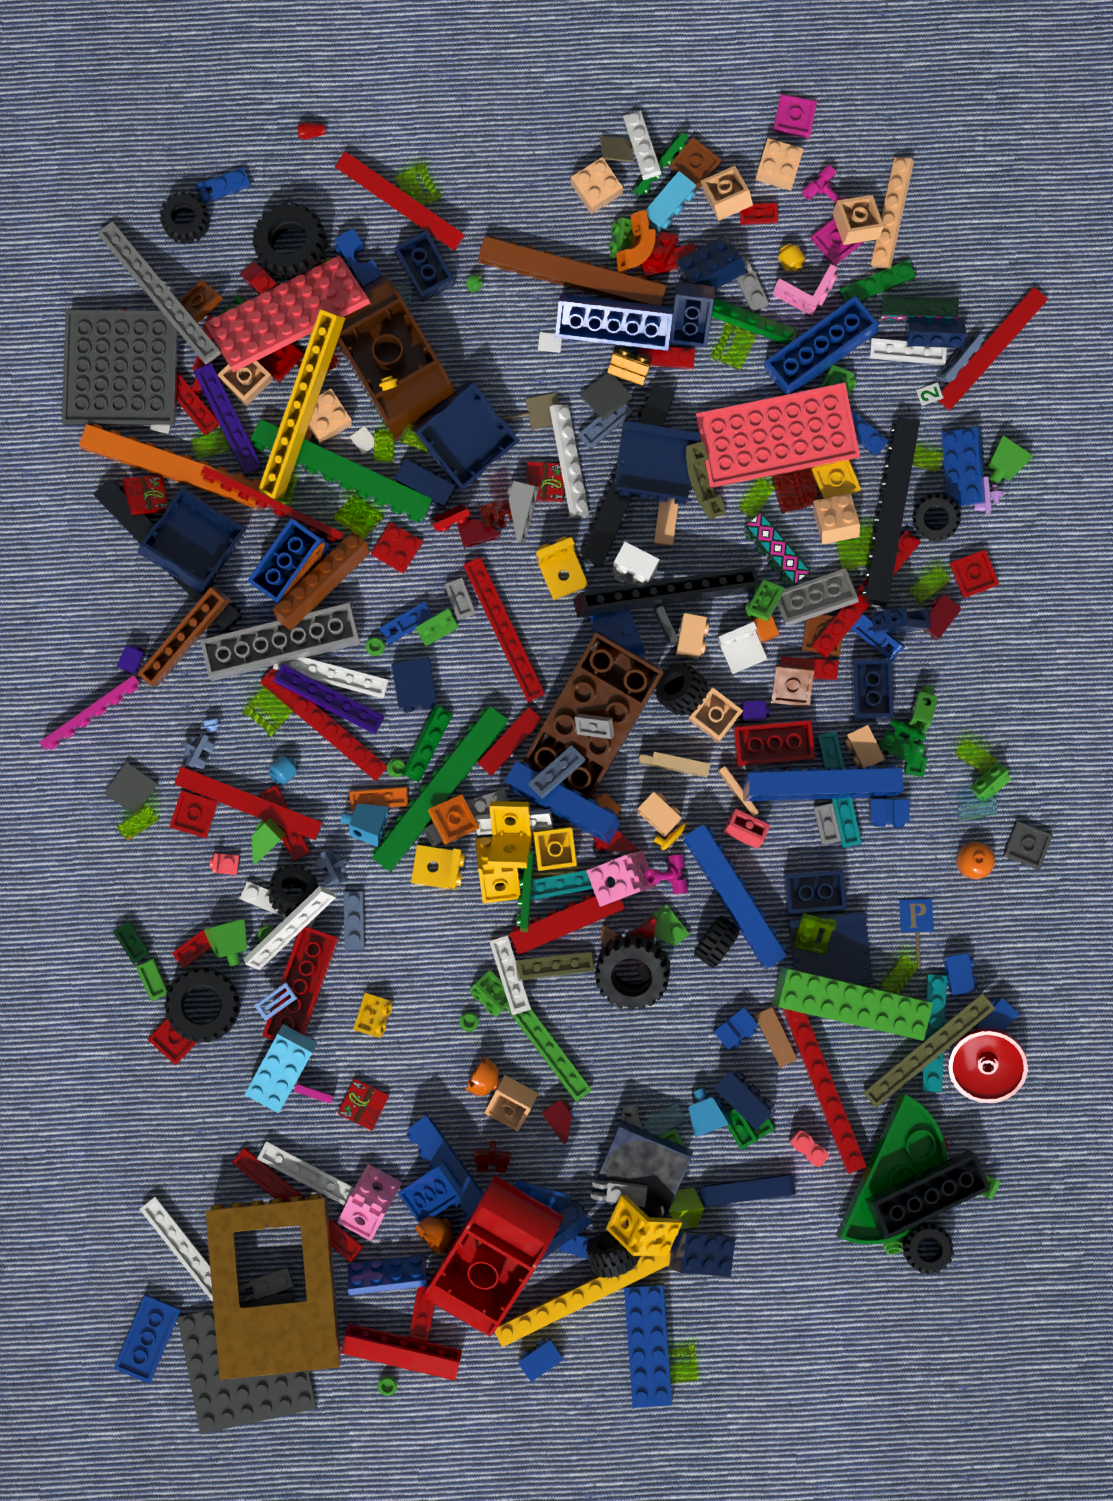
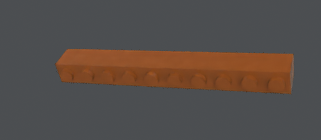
M484 236L478 257L479 263L618 301L662 306L667 285H663L664 283L658 280L648 281L640 275H634L633 277L627 275L624 271H611L606 266H592L591 263L584 260L578 262L572 260L569 256H555L551 251L545 250L541 252L532 246H518V243L514 241L503 242L495 236Z

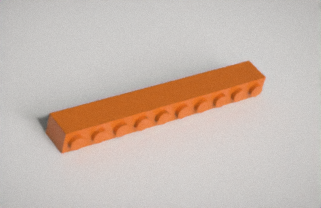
M93 423L92 426L86 424L79 443L80 448L85 451L257 510L261 509L251 499H248V501L243 500L237 496L238 493L232 490L227 492L221 489V485L213 482V484L206 482L202 479L203 476L200 473L203 467L207 466L256 491L259 489L261 480L253 479L251 481L246 479L247 476L236 472L234 475L228 473L229 470L220 466L217 469L210 467L211 464L206 461L200 460V462H196L188 455H175V451L168 448L161 450L153 443H140L139 439L133 436L126 438L121 436V433L118 431L103 430L104 427Z

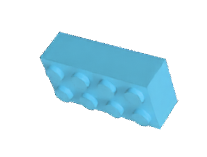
M283 1024L245 1095L279 1113L317 1042Z

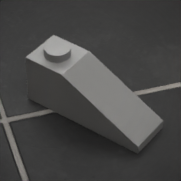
M513 481V484L509 486L508 495H510L509 504L516 539L518 542H526L540 487Z

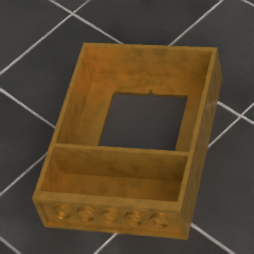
M313 1194L309 1196V1199H303L302 1196H294L289 1198V1201H283V1198H275L269 1200V1203H264L263 1200H255L250 1202V1205H244V1202H236L230 1204V1207H224V1204L210 1206V1209L205 1212L219 1379L225 1380L339 1368L342 1362L327 1197H322V1194ZM265 1225H268V1228L300 1226L307 1300L304 1302L241 1308L234 1233L266 1229Z

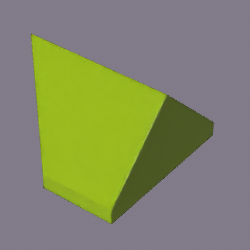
M695 1188L678 1189L670 1207L669 1214L671 1217L678 1218L682 1222L680 1229L697 1227L702 1216L704 1207Z

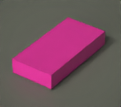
M299 1083L296 1084L294 1089L297 1093L327 1103H332L334 1095Z

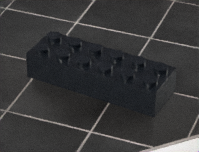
M967 1150L868 1197L865 1201L879 1235L889 1239L990 1190V1186L977 1154Z

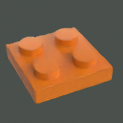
M462 794L428 810L445 845L479 829Z

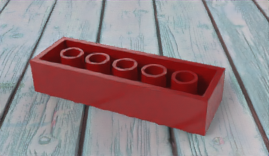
M309 927L303 928L298 933L280 983L281 986L287 982L297 996V999L267 1020L262 1036L275 1040L283 1024L304 1036L306 1035L340 938ZM286 988L277 993L275 999L287 992ZM290 994L284 999H282L280 1002L275 1004L271 1008L270 1012H272L274 1009H276L281 1004L290 999Z

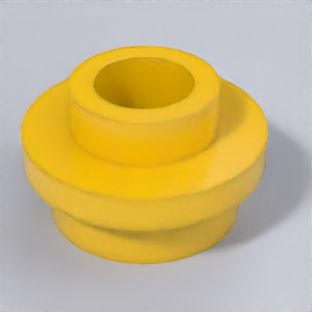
M389 376L381 379L382 383L379 384V387H382V390L385 391L397 387L396 382L398 380Z

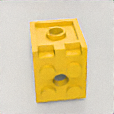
M567 536L556 540L557 543L550 546L549 544H544L538 547L539 550L536 551L537 563L553 601L589 586L575 554V544L572 537L568 539ZM561 571L569 573V578L566 581L559 579L558 574Z
M490 801L489 807L493 836L487 861L488 867L527 868L532 842L529 802ZM507 817H512L515 820L510 821L507 819Z
M492 837L475 839L483 903L518 899V896L521 895L518 869L488 867L487 861ZM497 883H504L502 886H496Z
M417 845L411 883L457 890V886H461L462 874L459 873L460 867H464L465 855L460 849L447 850ZM432 861L437 862L439 865L438 870L434 873L430 872L427 868L428 864Z
M621 1195L606 1229L632 1256H667L682 1222L678 1218H649L628 1196Z

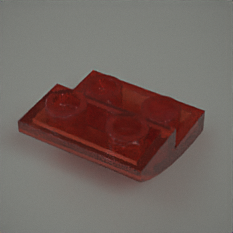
M811 468L771 478L781 514L813 506V501L820 500Z

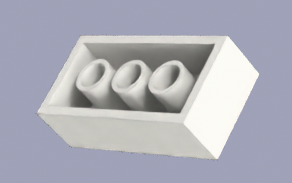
M624 542L614 561L612 575L615 576V580L623 584L625 582L631 585L651 582L656 574L659 559Z

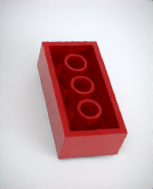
M811 720L733 728L736 767L813 761L815 759Z

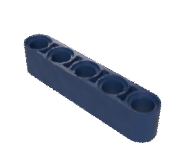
M794 1174L699 1187L703 1207L796 1194Z

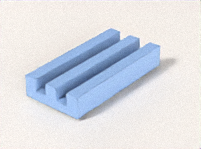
M285 982L254 1006L263 1019L267 1021L296 1000L297 996L288 983ZM286 988L287 992L282 994L280 997L275 999L273 1002L268 1004L263 1009L260 1007L270 998H272L277 993ZM290 994L291 998L269 1014L266 1015L264 1013Z

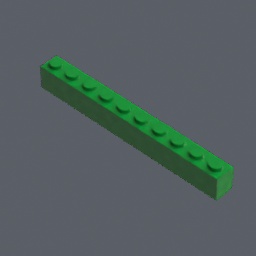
M260 419L251 437L254 447L261 451H264V449L272 451L279 427ZM303 440L295 467L301 465L310 474L315 475L318 473L322 475V479L332 483L335 481L340 484L339 487L347 491L352 489L357 492L356 495L367 499V497L374 499L373 502L381 507H384V505L389 506L391 511L398 515L404 513L408 515L409 520L418 523V521L424 522L433 504L431 498L314 443Z
M491 706L481 711L478 716L480 720L476 724L472 723L466 731L469 733L466 738H460L455 745V748H457L453 754L449 753L443 760L445 764L441 770L437 768L431 776L433 780L430 784H424L419 791L421 793L417 800L414 798L407 806L409 808L408 812L405 815L402 813L395 823L398 825L394 830L390 828L383 837L386 839L383 844H379L372 851V854H374L372 858L389 872L394 870L422 834L423 830L432 821L428 810L447 801L508 724L509 720Z

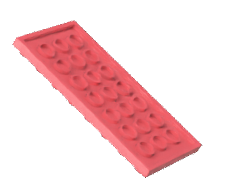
M339 255L314 267L311 271L298 275L204 323L231 370L235 372L311 334L320 309L344 317L370 304V302Z
M845 383L696 413L699 433H701V442L703 441L709 458L705 463L710 488L860 458Z

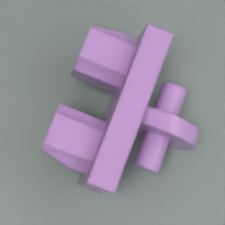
M984 477L986 503L975 504L974 506L975 511H986V514H991V498H993L994 504H999V497L1004 496V491H998V485H992V492H990L989 478Z

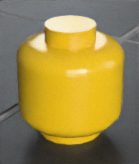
M792 243L782 247L777 257L784 270L787 272L793 271V273L803 268L802 264L806 259L799 246L792 245Z

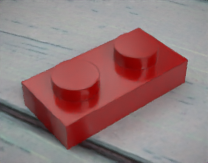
M777 203L753 204L739 211L740 225L778 223Z
M660 231L652 253L646 260L647 264L665 267L679 241L678 235Z
M202 930L172 952V954L184 969L209 951L211 945L204 930Z

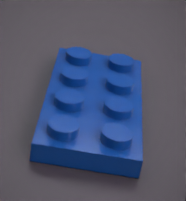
M973 427L943 432L942 446L946 494L951 498L953 497L959 507L986 503L980 428Z
M443 1163L398 1192L418 1223L424 1218H432L465 1196L460 1185L457 1184Z
M425 1255L348 1264L349 1295L427 1286Z
M145 1294L114 1369L150 1384L182 1309Z

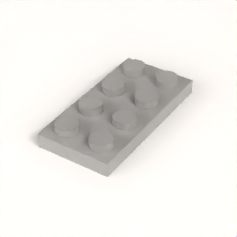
M845 568L784 589L785 591L777 605L787 627L859 601Z

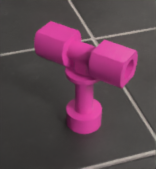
M827 165L819 173V178L815 182L811 181L802 191V195L809 201L817 193L820 195L825 193L835 203L837 200L847 199L845 196L839 197L829 187L831 185L829 181L836 175L835 169L830 165Z
M683 854L668 856L670 868L666 872H660L658 869L646 871L645 879L649 885L659 884L661 880L667 879L668 882L672 883L673 895L688 893L687 879L682 877L681 868H685Z

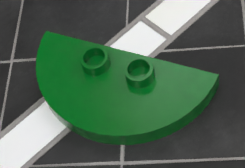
M900 1093L838 1228L836 1236L841 1239L867 1245L888 1243L909 1234L913 1229L922 1224L920 1223L886 1239L879 1235L865 1201L866 1198L947 1160L944 1138L936 1121L920 1103L906 1094Z

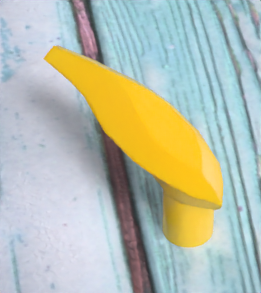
M683 823L673 833L669 834L666 840L657 835L654 842L661 846V850L669 848L679 838L687 824Z

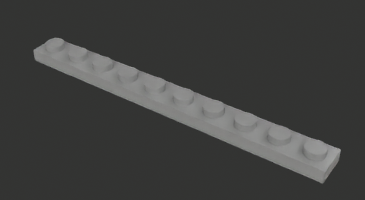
M111 222L97 232L99 237L204 364H208L221 354L220 350L117 226Z

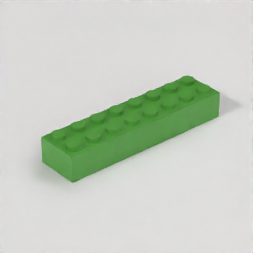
M783 966L780 969L772 1001L773 1005L780 1008L922 1041L925 1038L933 1006L932 1002Z

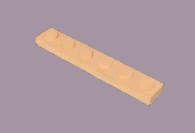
M894 157L881 216L884 227L879 239H876L871 261L873 267L891 268L914 164L912 158Z

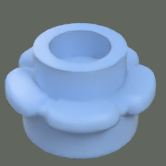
M218 718L203 720L204 726L202 728H206L207 732L216 731L221 723H219Z

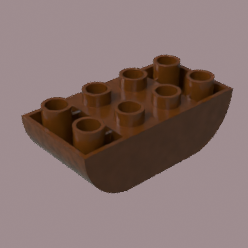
M384 275L362 288L370 304L344 316L345 321L337 345L394 442H397L413 433L410 429L453 395L455 390L399 292L390 279ZM392 376L393 379L397 378V387L385 391L382 390V387H379V384L382 383L381 379Z
M596 631L523 762L528 763L537 771H543L572 745L585 758V761L566 777L562 783L569 790H577L582 794L583 798L588 800V798L593 796L615 760L665 671ZM577 714L612 718L615 736L608 739L578 735L575 716Z

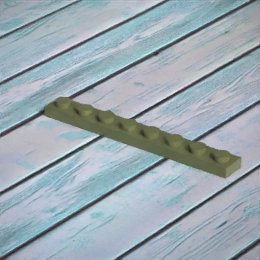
M982 993L864 1092L865 1096L877 1108L996 1008Z

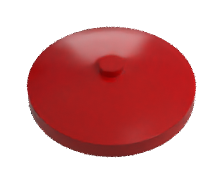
M984 1028L971 1031L956 1042L950 1053L949 1074L951 1080L964 1096L974 1101L995 1103L1008 1099L1022 1087L1027 1076V1057L1023 1047L1013 1036L998 1029Z

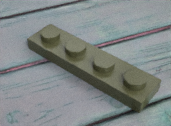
M592 952L517 960L515 962L518 981L595 971Z

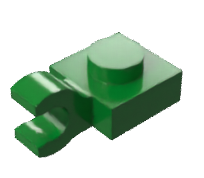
M916 743L921 749L912 764L905 763L904 774L924 777L927 758H923L922 755L925 744Z

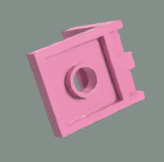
M830 265L813 296L780 278L775 285L773 296L813 316L818 305L822 306L829 293L827 289L831 290L838 277L836 274L838 267Z
M643 850L624 855L586 870L600 907L656 887V884L649 885L646 882L645 874L650 868ZM610 876L615 879L614 887H610L607 883V879Z
M368 1164L351 1193L337 1223L372 1241L402 1182ZM373 1186L379 1187L381 1191H376Z

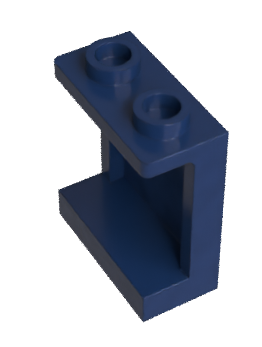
M906 607L872 613L873 632L903 634L931 629L928 609L907 612Z
M425 657L391 663L399 710L408 713L415 711L417 707H422V709L434 708V705L437 704L430 658Z

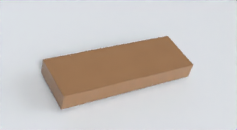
M770 1007L754 1015L779 1068L798 1060L773 1008Z

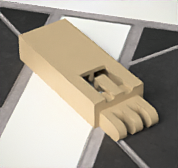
M654 752L653 756L640 755L638 758L640 764L705 778L708 777L710 763Z

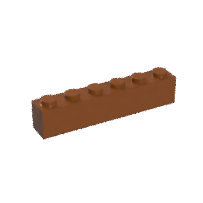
M351 532L273 608L277 621L291 631L370 554L366 541L354 532Z
M210 587L138 672V675L151 687L159 686L231 599L218 587Z

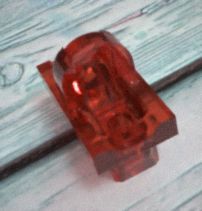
M491 1140L490 1151L475 1150L474 1163H477L478 1172L488 1171V1164H496V1172L506 1173L507 1166L510 1165V1152L496 1151V1141Z

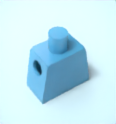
M358 804L354 814L343 811L341 823L349 824L350 836L378 847L388 820V807Z
M704 1088L693 1092L697 1103L689 1106V1113L695 1137L733 1123L732 1118L717 1095L708 1098Z

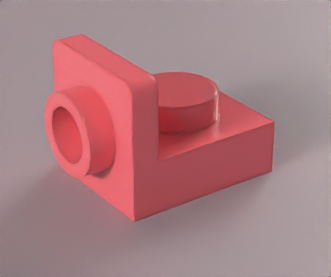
M214 853V857L210 858V868H212L213 873L238 875L240 856Z

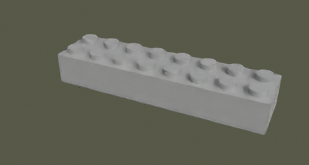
M350 603L310 612L291 631L280 622L274 621L203 639L200 642L208 676L212 681L276 664L294 661L299 658H306L360 644L352 607Z

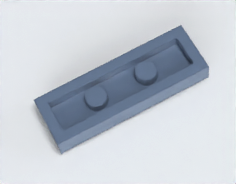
M970 333L965 340L964 347L957 349L936 375V378L941 382L950 383L957 377L959 370L967 365L972 354L980 349L981 343L985 339L980 334Z
M625 403L605 420H602L600 417L595 419L578 434V437L591 450L631 416L633 411Z
M571 745L528 784L543 799L585 761V758Z
M344 892L345 950H364L363 892Z

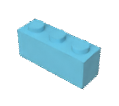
M678 171L646 209L649 225L659 233L662 229L666 230L672 223V217L674 215L678 216L684 209V203L687 200L690 202L696 195V184Z

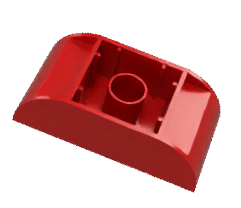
M494 1176L429 1280L421 1297L491 1337L535 1271L564 1216L499 1177Z

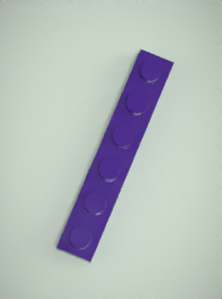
M212 363L195 370L194 374L243 474L246 475L261 468L262 465Z
M283 663L273 680L276 684L375 735L385 717Z

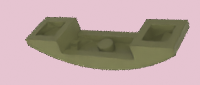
M702 441L686 446V462L696 498L706 515L712 519L726 514V510L721 496L716 497L713 487L710 488L705 461L709 458Z

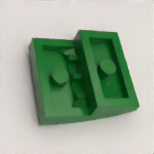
M734 1108L728 1111L733 1123L726 1126L741 1150L776 1129L770 1118L756 1130Z

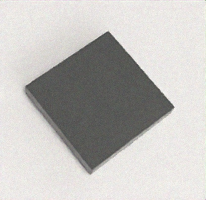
M606 373L580 394L581 398L602 420H605L633 398L631 393L609 373Z
M664 607L654 608L653 611L667 642L671 644L679 641Z
M126 762L104 794L137 816L158 784Z
M1017 820L1003 857L1040 870L1053 834Z

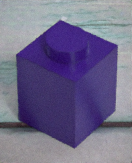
M132 644L131 647L125 645L117 667L137 676L146 654L142 652V648Z
M743 701L741 703V709L743 710L741 713L742 723L765 722L766 718H769V706H766V701Z

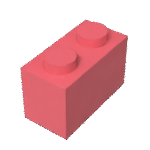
M735 809L729 816L723 833L758 849L764 842L770 825Z

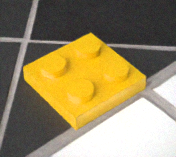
M849 460L817 466L811 469L823 499L861 491Z

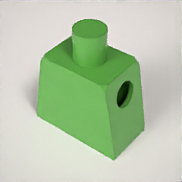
M1003 435L988 464V467L993 470L989 480L997 485L1002 478L1010 481L1032 459L1033 455Z
M923 685L922 692H919L915 697L907 723L912 728L920 729L922 733H925L932 724L938 699L937 696L933 695L935 688L930 685Z
M244 919L204 929L216 958L226 956L229 967L240 964L238 952L247 950Z

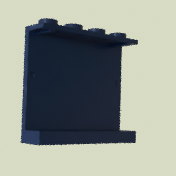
M631 421L624 422L622 424L614 491L620 492L621 496L630 497L631 494L638 495L639 499L653 497L658 502L672 500L677 505H685L691 502L692 498H688L690 478L686 462V446L700 441L701 433Z
M867 913L788 921L793 969L870 987V983L875 982V979L872 978L866 927Z

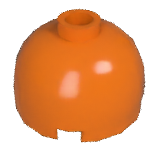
M973 841L966 843L958 851L956 858L957 868L963 876L969 879L985 878L992 872L995 866L994 852L983 842Z
M483 1056L480 1059L482 1062L479 1066H476L467 1083L469 1086L465 1088L466 1091L477 1096L488 1095L491 1090L496 1091L501 1082L498 1079L499 1069L496 1064Z
M437 1216L427 1217L415 1226L422 1240L425 1238L429 1243L427 1246L436 1254L442 1255L451 1246L453 1233L450 1228H452V1225L446 1218L442 1220Z

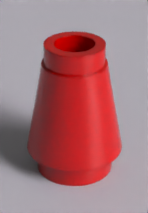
M302 121L301 124H297L298 138L305 141L325 135V125Z

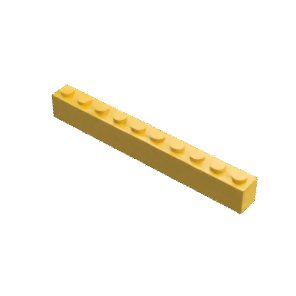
M321 309L319 311L258 492L273 499L284 498L339 339L345 317Z
M671 1250L667 1256H639L638 1264L626 1274L612 1278L595 1276L500 1323L495 1334L501 1346L504 1347L670 1264Z

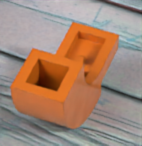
M647 210L630 214L633 240L628 249L616 253L618 272L639 266L652 253L656 232L655 229H649Z

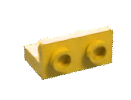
M365 993L353 1030L382 1038L386 1030L388 1016L392 1012L393 1001Z

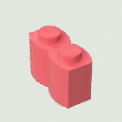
M798 1129L789 1139L790 1144L797 1151L803 1153L806 1159L817 1167H821L829 1158L827 1151L822 1146L814 1143L812 1137L802 1130Z

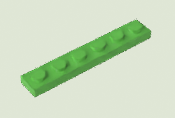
M509 1006V1007L506 1008V1009H507V1010L509 1011V1013L512 1015L511 1009H510V1006ZM531 1009L512 1015L576 1102L592 1091Z

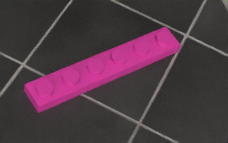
M133 675L39 743L45 750L55 749L60 745L59 741L63 738L68 739L76 733L75 730L80 726L82 728L86 727L92 722L90 719L96 715L98 717L103 715L107 711V707L112 704L113 706L117 705L123 700L122 697L127 693L132 694L138 690V685L141 684L140 681Z

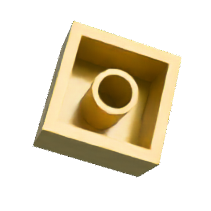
M571 826L533 831L538 871L577 866Z

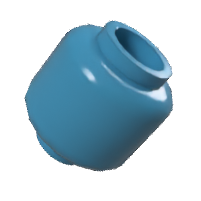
M280 756L270 764V772L268 774L275 783L286 784L297 775V763L292 757Z

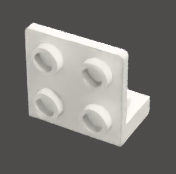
M754 622L721 635L717 639L732 674L767 660L756 634L757 627Z

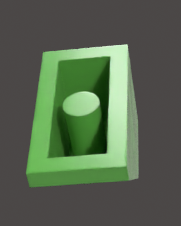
M271 818L266 822L262 820L255 827L257 831L252 835V858L254 864L259 862L287 835Z

